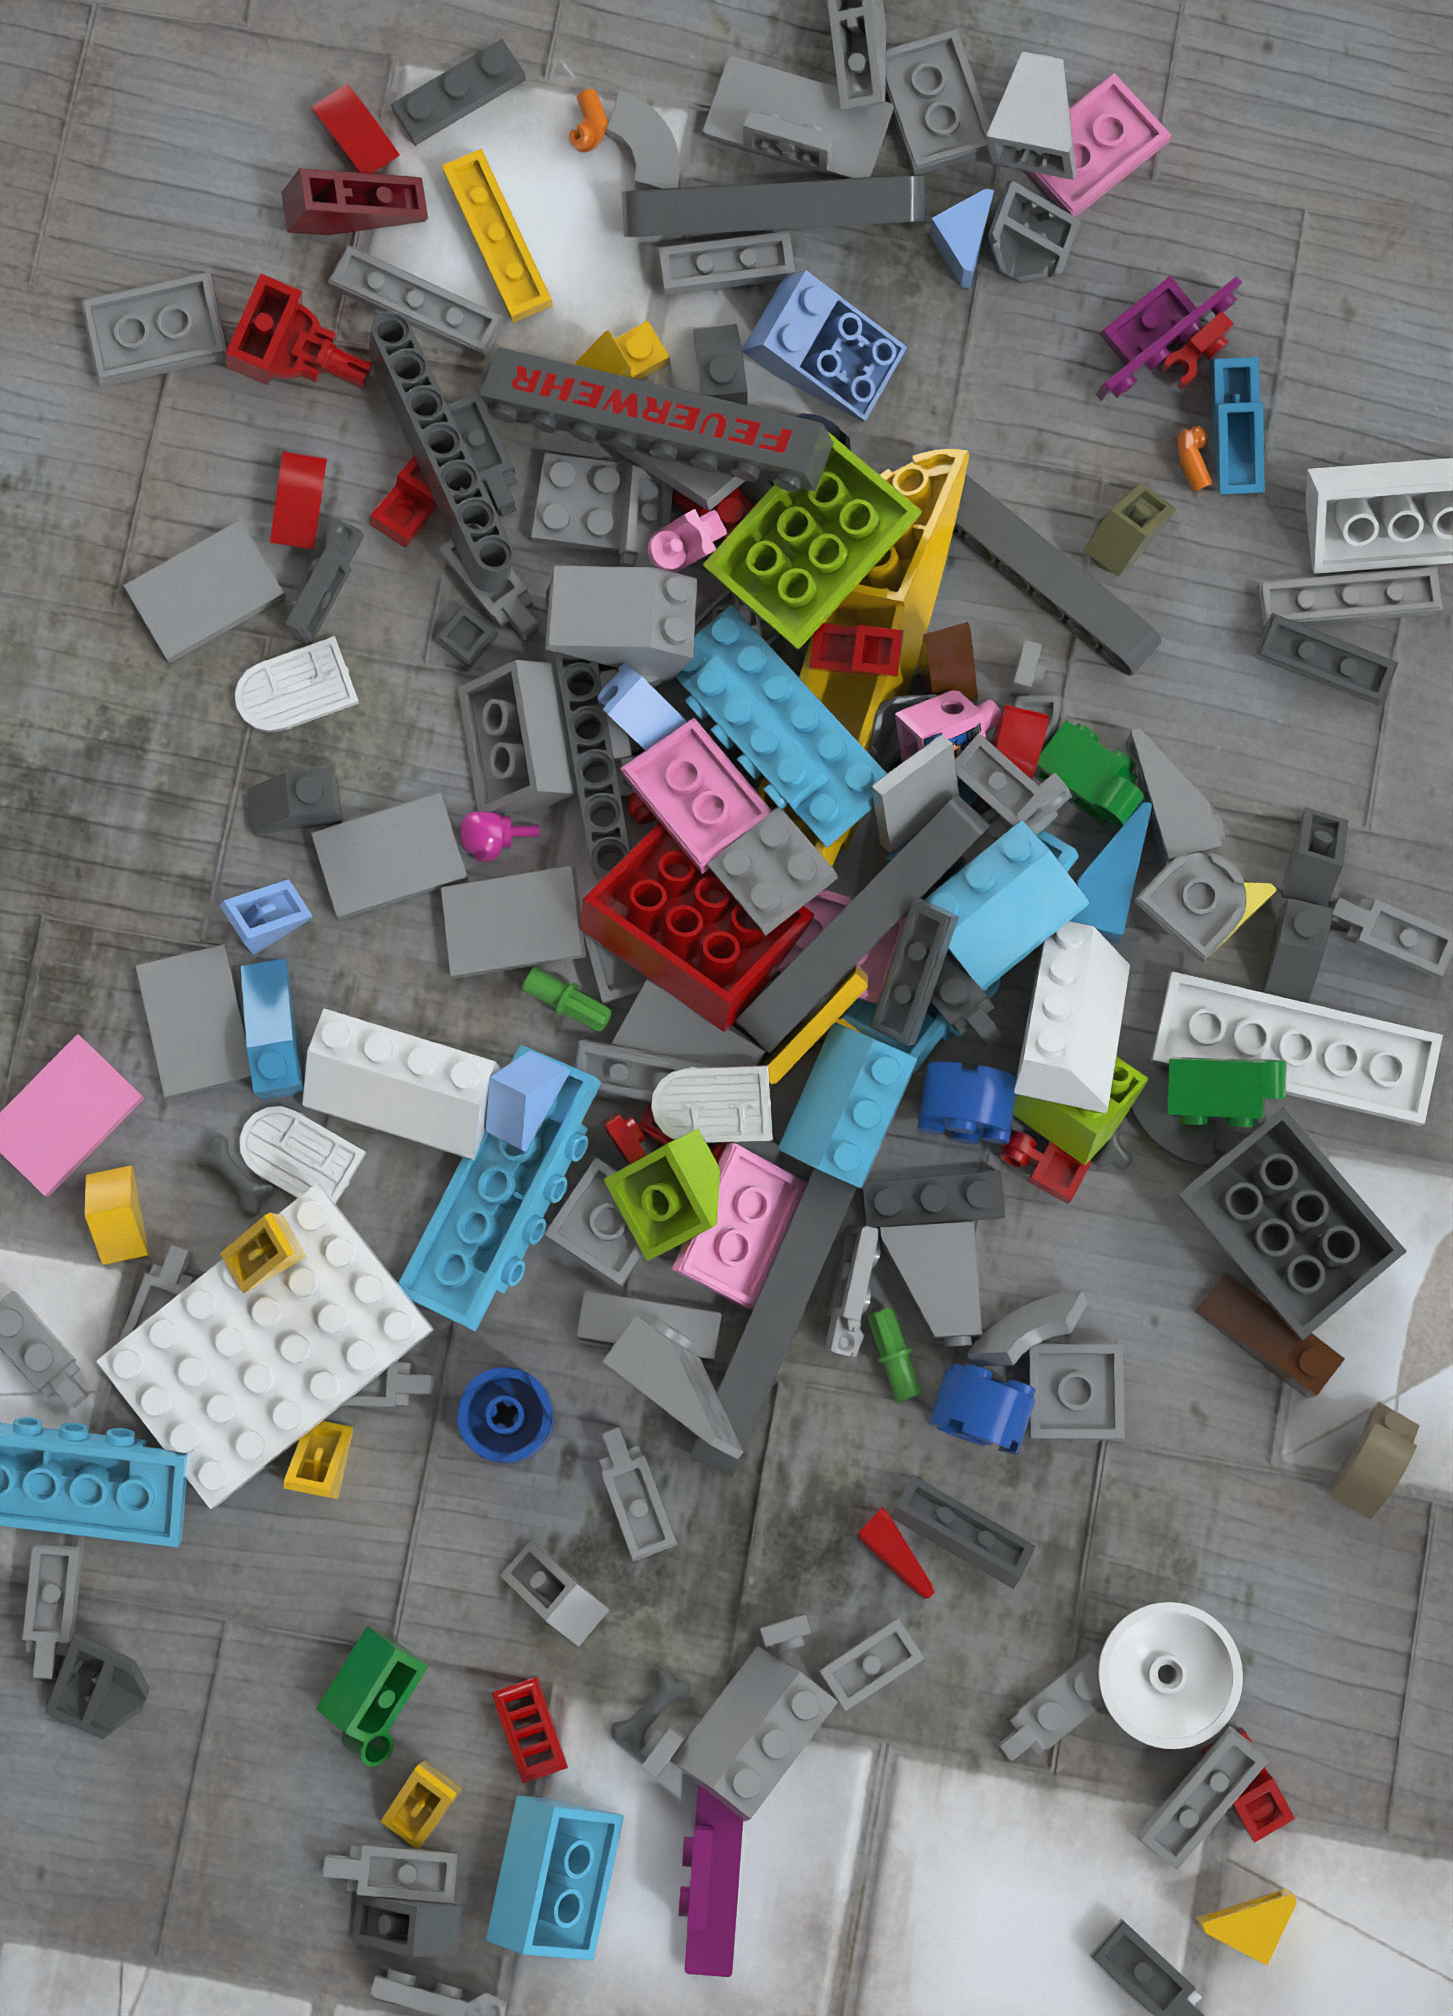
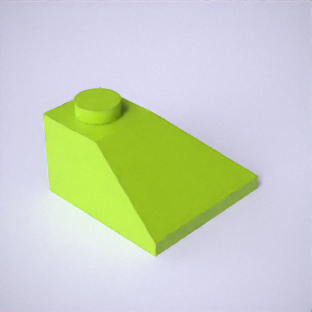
M699 1129L664 1145L603 1179L646 1261L717 1225L720 1168Z

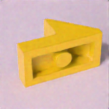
M646 321L615 339L609 330L603 332L573 365L641 380L670 364V356L649 321Z

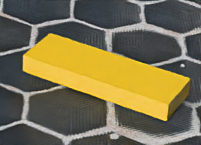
M858 965L838 983L762 1063V1065H768L769 1082L772 1085L776 1084L868 988V975Z

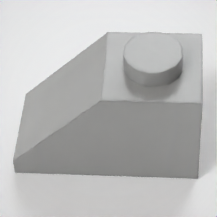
M531 1539L500 1575L547 1623L578 1647L609 1611L595 1595Z

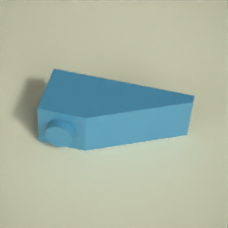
M1143 802L1076 883L1090 904L1073 917L1070 922L1095 927L1108 942L1118 944L1124 933L1152 808L1150 803Z
M285 958L240 966L246 1045L253 1092L262 1101L303 1094L305 1075L287 960Z

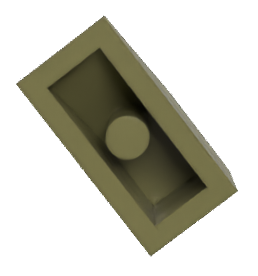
M1140 483L1109 510L1083 551L1092 557L1094 563L1099 568L1112 572L1119 577L1137 560L1170 519L1176 508L1143 483Z

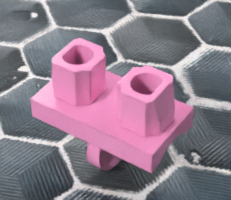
M694 509L651 535L652 538L648 544L650 561L659 569L677 573L715 551L716 548L713 542L725 536L727 531L715 510L699 517Z

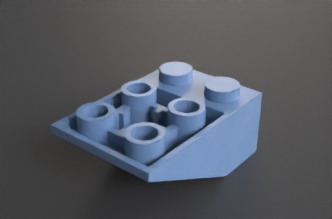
M807 270L783 277L745 343L742 352L774 376L864 422L867 420L907 347Z

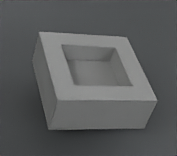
M1024 641L1010 695H1029L1032 685L1041 687L1047 664L1046 660L1039 659L1042 644Z
M806 1614L760 1627L765 1647L775 1645L777 1653L805 1645L802 1636L811 1634Z
M672 1726L668 1728L665 1734L656 1729L640 1752L647 1758L641 1768L657 1779L687 1737Z

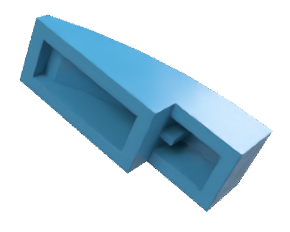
M1259 357L1210 360L1211 423L1219 495L1265 493L1263 402H1260Z

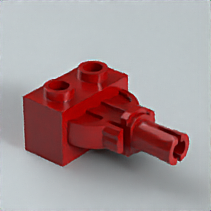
M260 273L226 351L227 368L266 385H269L272 377L294 379L302 376L317 382L319 374H326L327 372L362 389L366 383L365 378L369 376L373 362L363 360L335 347L336 333L321 327L316 316L302 305V291Z

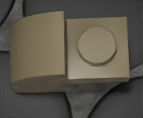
M1378 1402L1369 1414L1358 1444L1341 1464L1329 1496L1371 1520L1387 1501L1406 1471L1417 1447L1414 1444V1440L1420 1425Z

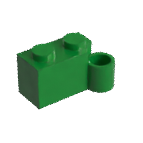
M1066 720L1041 752L1034 777L1044 782L1056 773L1072 794V797L1068 800L1070 803L1102 826L1109 821L1118 827H1123L1144 799V794L1134 785L1138 778L1131 772L1136 766L1135 763L1121 751L1113 750L1110 752L1097 742L1099 740L1098 736L1085 725L1077 723L1074 726Z
M1172 1057L1169 1059L1168 1115H1179V1123L1206 1125L1209 1116L1226 1117L1227 1126L1254 1127L1255 1119H1263L1265 1116V1098H1286L1287 1061Z
M367 1626L316 1710L343 1731L341 1741L347 1750L366 1766H379L390 1757L393 1750L394 1741L388 1731L427 1670L428 1665L400 1643Z

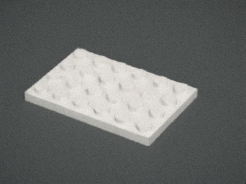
M316 1183L279 1213V1215L286 1218L307 1257L244 1294L222 1259L96 1361L163 1449L188 1453L185 1477L210 1509L217 1507L434 1331L433 1327L320 1184Z

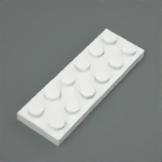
M1172 971L1168 981L1151 1063L1169 1067V1059L1172 1057L1287 1061L1286 1095L1422 1126L1426 1120L1443 1035Z

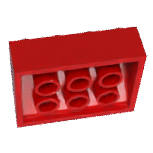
M659 822L583 898L580 929L718 1029L725 1032L754 1002L813 921L815 914L802 906L765 936L714 873L708 869L701 874Z

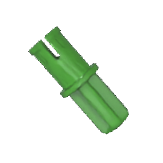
M538 966L531 970L524 982L523 992L529 993L555 1008L556 1014L560 1017L566 1014L597 1032H601L610 1021L612 1015L610 1007L579 991L578 984L574 982L568 985L542 971Z
M885 1308L870 1314L868 1321L881 1357L877 1359V1362L884 1365L895 1397V1403L924 1394L920 1388L909 1354L913 1353V1350L906 1347L894 1310L892 1308Z

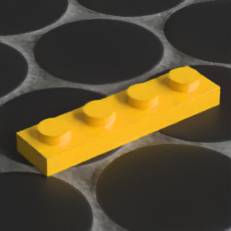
M482 148L443 164V174L512 323L552 307V298Z

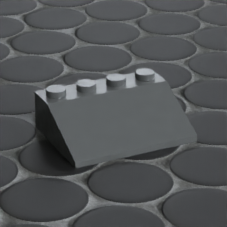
M1284 1107L1177 1195L1300 1341H1303L1407 1252Z

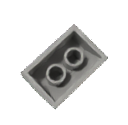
M514 660L458 687L478 812L503 815L544 808L578 794L556 664Z
M757 1646L670 1762L746 1822L754 1816L838 1701L802 1672Z

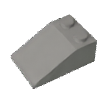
M554 566L551 569L545 649L617 668L625 663L637 673L672 681L693 659L697 579L652 567Z
M636 1315L602 1362L709 1445L739 1459L743 1449L699 1357L688 1350L693 1342L657 1317L649 1323Z

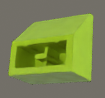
M1116 1056L1107 1113L1016 1094L1013 1115L1077 1161L1086 1165L1112 1137L1146 1086L1149 1078Z

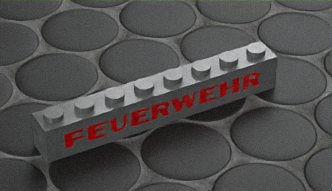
M498 347L479 394L490 408L491 415L506 423H515L517 419L529 422L533 427L547 433H554L555 429L569 432L573 437L584 442L592 443L595 439L608 441L615 448L625 452H634L635 448L649 451L654 457L666 462H674L678 458L690 461L695 467L708 472H715L719 468L731 471L736 477L749 482H756L758 478L772 481L777 487L790 492H798L799 488L816 491L834 443L824 424L501 347Z

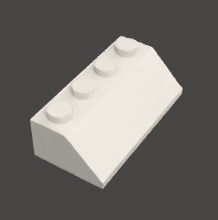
M1453 458L1307 469L1305 510L1311 564L1314 574L1453 563Z
M1068 921L1041 944L1014 1093L1107 1113L1130 964L1093 926Z
M323 1008L307 1051L302 1105L312 1110L475 1160L486 1130L489 1077L501 1070L496 1061Z

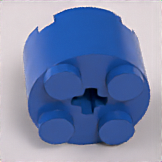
M958 1062L929 1063L924 1079L917 1130L929 1134H944V1131L952 1132L951 1140L963 1144L977 1145L979 1136L984 1141L1008 1144L1016 1100L1014 1090L1017 1077L1002 1070L978 1065L977 1070L962 1068V1063Z
M952 1363L950 1369L945 1370L928 1424L930 1426H938V1430L984 1447L985 1444L991 1445V1443L999 1445L998 1451L1018 1455L1035 1404L1033 1396L1036 1389L1014 1380H1009L1008 1383L997 1379L991 1381L993 1372L971 1364H966L964 1367Z
M498 1367L479 1374L467 1385L459 1403L457 1422L465 1443L479 1456L500 1464H515L534 1457L546 1446L554 1432L555 1408L549 1392L535 1377L519 1369ZM503 1404L510 1409H518V1414L513 1417L515 1425L511 1428L503 1423L496 1424L495 1419L501 1415L499 1407Z

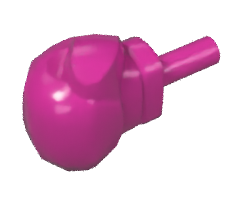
M490 812L469 813L462 820L460 827V840L463 849L474 854L476 861L479 862L496 860L502 848H511V837H540L539 825L511 826L510 816H501V814Z

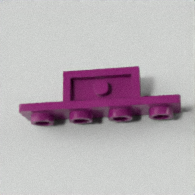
M1169 276L1104 328L1100 333L1101 337L1125 364V367L1101 386L1095 394L1099 400H1104L1111 393L1116 398H1119L1137 382L1133 376L1144 366L1149 371H1152L1171 354L1167 348L1177 339L1183 344L1187 343L1204 327L1200 321L1209 313L1213 312L1216 316L1221 311L1225 312L1238 300L1233 294L1242 284V281L1237 276L1234 277L1199 307H1196L1173 278Z
M698 1785L694 1837H684L682 1866L691 1867L690 1887L681 1886L678 1916L688 1917L684 1970L687 1974L730 1977L733 1973L743 1820L700 1785Z

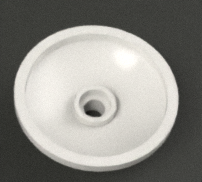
M1161 1602L1150 1604L1131 1612L1114 1627L1101 1651L1098 1665V1682L1103 1702L1109 1714L1126 1733L1154 1747L1181 1749L1195 1746L1210 1739L1227 1724L1240 1700L1243 1670L1240 1655L1232 1637L1215 1618L1203 1610L1187 1604ZM1163 1665H1170L1174 1670V1677L1168 1683H1162L1158 1678V1670Z

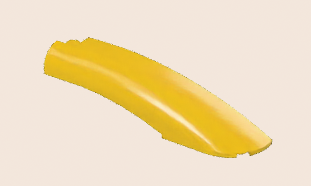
M941 449L912 456L913 462L896 471L891 472L888 468L880 474L882 478L922 511V514L823 622L852 627L864 625L903 630L904 635L898 677L811 670L809 664L814 633L811 636L799 679L867 752L875 714L881 705L895 696H907L919 660L923 634L927 633L947 560L970 456L968 450ZM763 777L757 794L773 812L778 806L764 791V788L770 783ZM789 805L783 808V811L831 867L839 850H848L860 822L859 819L830 846L826 847Z

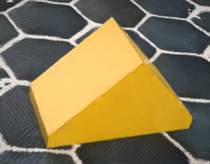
M133 1166L87 1174L84 1215L102 1265L149 1256Z
M275 1213L264 1215L220 1253L243 1294L307 1257L286 1218Z
M322 1421L299 1439L284 1479L283 1489L338 1499L353 1427Z
M424 1760L413 1770L380 1822L411 1846L420 1849L463 1788L428 1761Z
M1285 1888L1195 1919L1198 1927L1204 1933L1267 1966L1297 1901L1294 1893Z

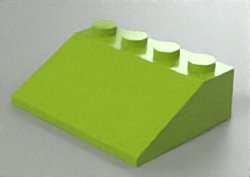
M830 433L829 435L834 443L816 491L799 488L798 492H790L774 484L703 564L708 572L724 588L798 650L922 514V511Z

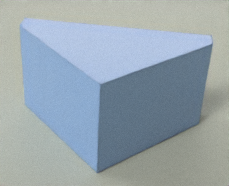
M984 189L933 217L931 221L929 236L959 285L964 288L970 289L991 211L994 190Z
M289 879L224 900L219 905L242 942L253 955L312 918V914Z
M529 1051L490 1076L486 1132L526 1152L571 1071L533 1051Z

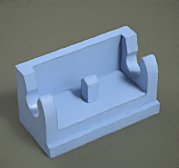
M625 663L618 668L619 672L601 690L597 698L603 705L607 704L603 711L645 751L687 723L641 675Z

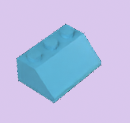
M1022 820L925 899V901L959 916L948 952L983 991L1090 904L1050 849Z
M835 1022L828 1032L778 1149L822 1172L862 1188L919 1058Z
M517 1795L486 1941L523 1955L594 1960L624 1815L553 1799Z

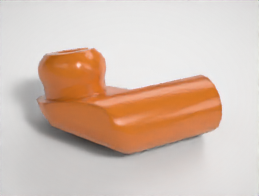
M587 89L577 95L576 99L584 119L581 124L577 125V130L571 129L569 133V140L572 146L578 151L585 153L598 147L607 131L606 128L609 123L595 89Z
M1198 425L1193 426L1190 430L1184 428L1177 436L1179 463L1192 492L1213 483L1199 452V449L1205 448L1208 445V436L1203 427Z

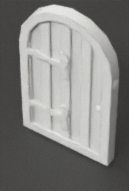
M335 636L256 664L246 670L238 681L235 691L236 708L243 720L254 729L268 733L291 729L292 727L359 704L349 676V669L345 665Z
M768 1065L689 1067L668 1074L660 1080L653 1092L651 1108L654 1120L662 1132L674 1140L696 1129L700 1130L705 1142L771 1141L773 1139Z
M282 1106L266 1107L254 1113L244 1124L240 1135V1153L246 1165L259 1175L261 1179L268 1180L297 1198L317 1183L321 1185L336 1204L366 1155L364 1150L308 1119L303 1113Z

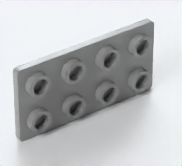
M730 56L727 59L706 119L703 135L712 140L842 179L865 178L872 176L894 107L891 103L885 102L884 104L843 112L840 107L838 87Z

